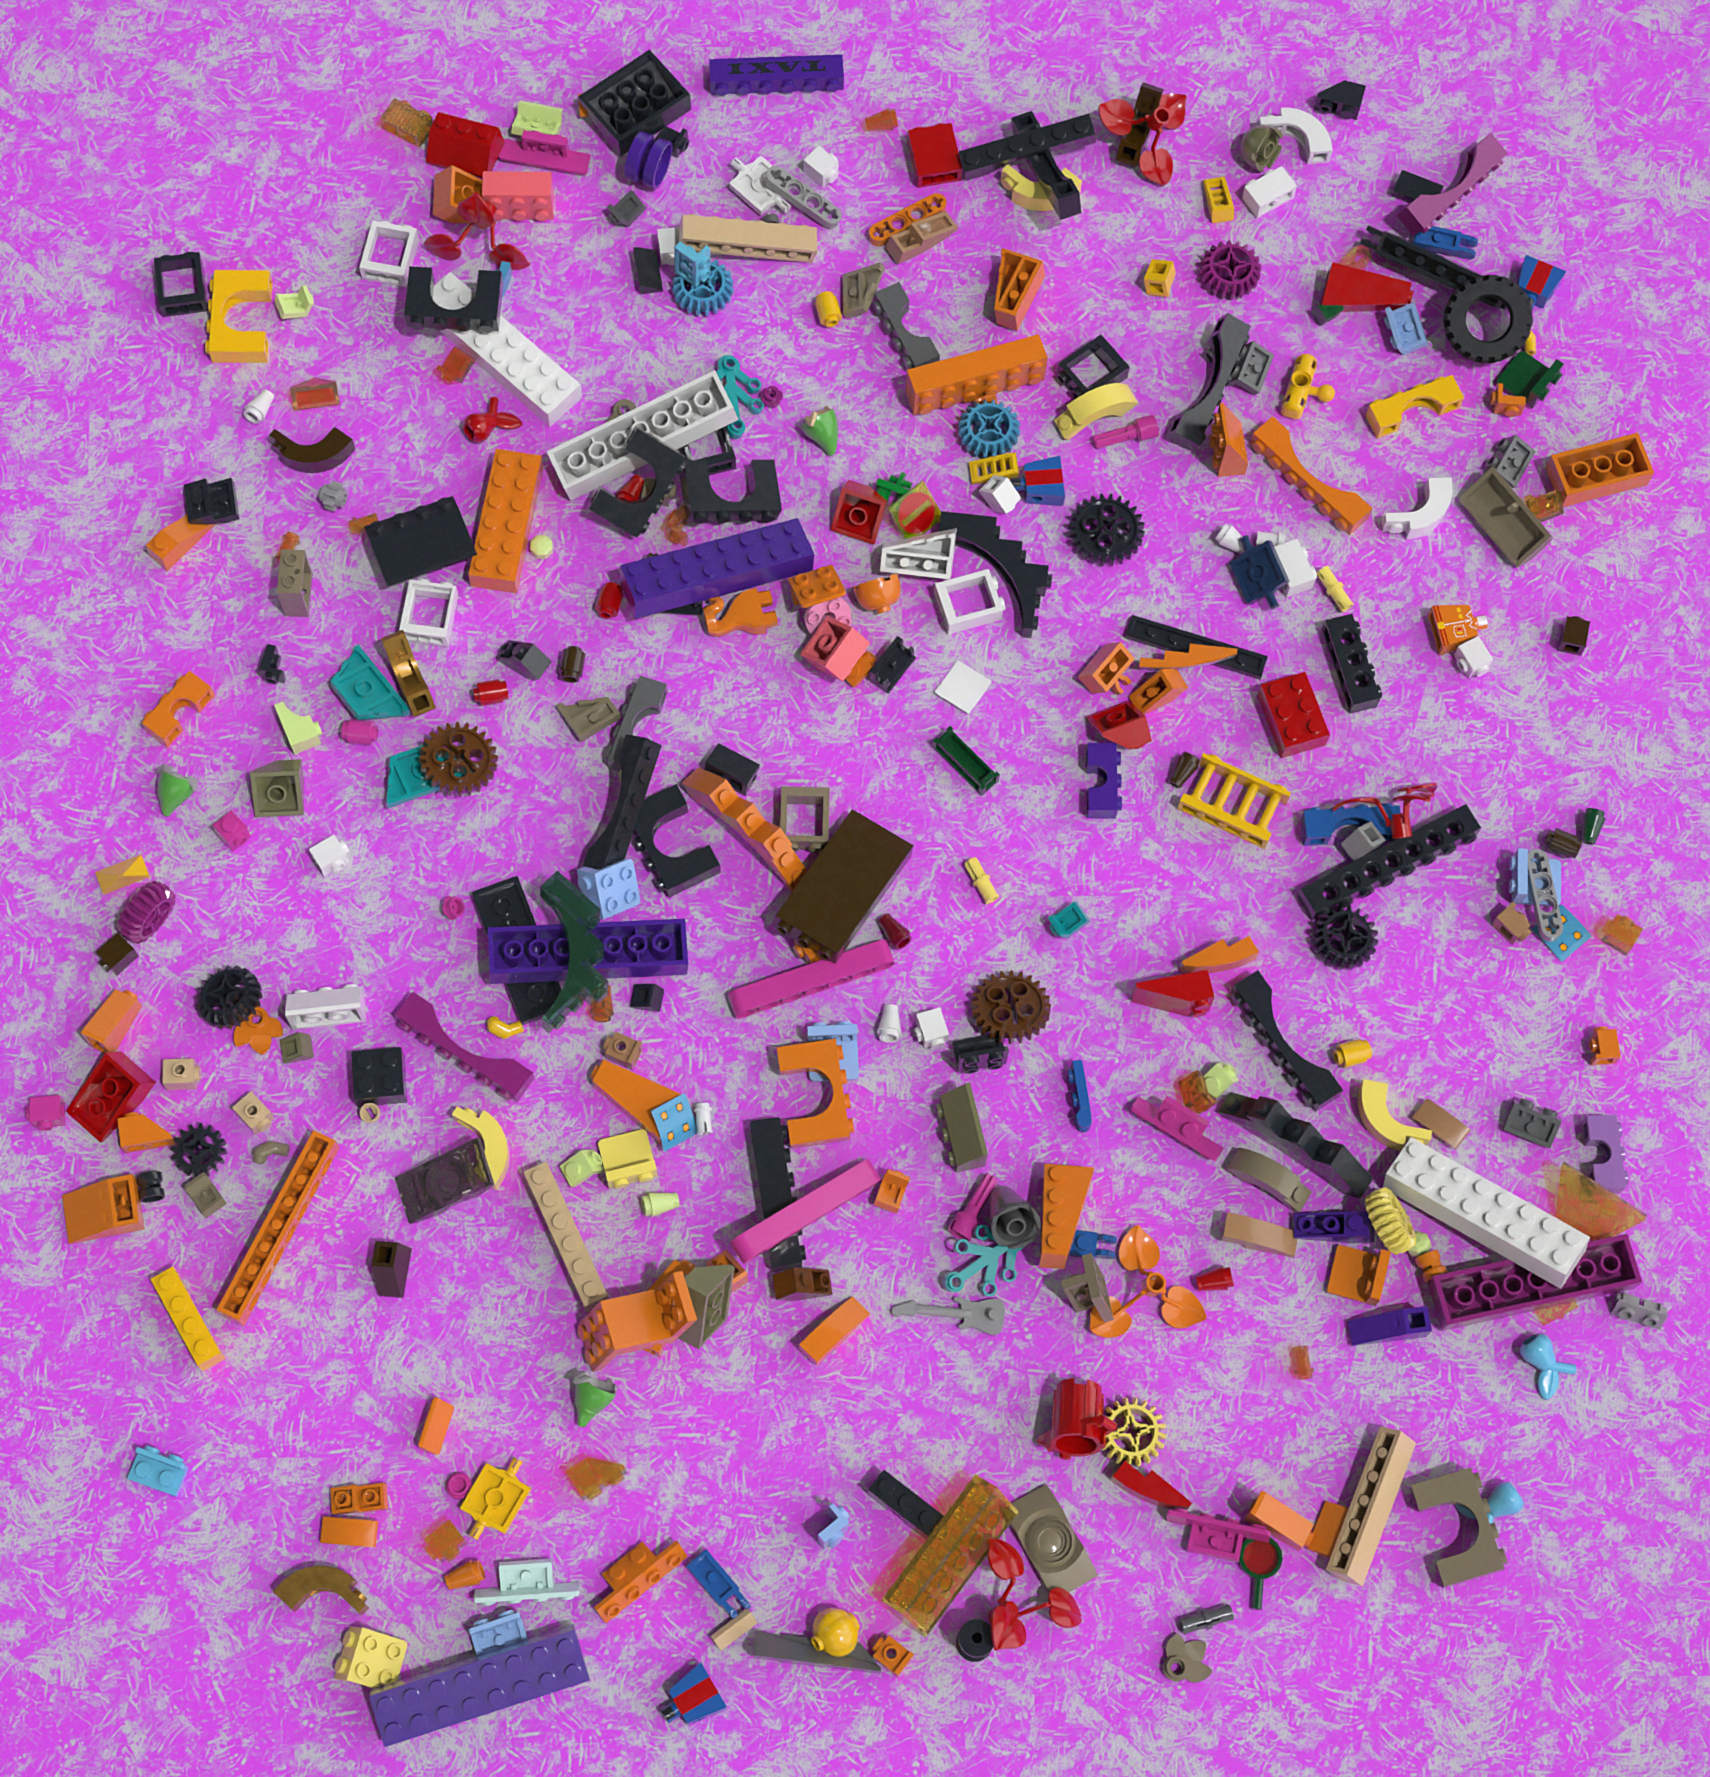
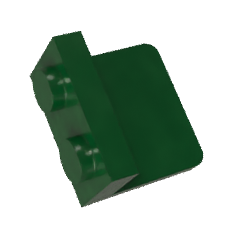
M1520 351L1497 379V384L1503 383V389L1513 396L1526 397V405L1533 409L1539 400L1544 401L1550 392L1549 388L1551 385H1556L1563 376L1561 370L1564 363L1556 359L1548 368L1526 352Z

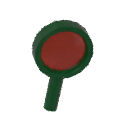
M1271 1537L1269 1542L1246 1539L1241 1547L1238 1563L1243 1573L1253 1579L1251 1609L1262 1610L1264 1580L1274 1576L1281 1568L1283 1561L1282 1550Z

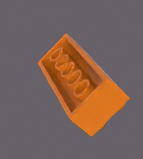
M1037 334L908 369L905 392L913 415H924L935 409L950 408L957 403H969L984 395L997 394L1005 390L1013 391L1027 384H1038L1045 379L1048 357L1040 335Z
M495 449L474 546L477 555L472 557L468 574L471 587L510 593L518 592L544 469L541 455Z

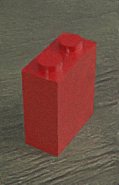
M938 123L934 126L915 127L908 130L907 145L918 188L962 180V165L952 123Z

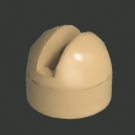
M366 1103L360 1109V1117L367 1123H374L381 1116L380 1108L374 1103ZM370 1107L372 1109L376 1118H371V1115L367 1111V1108Z

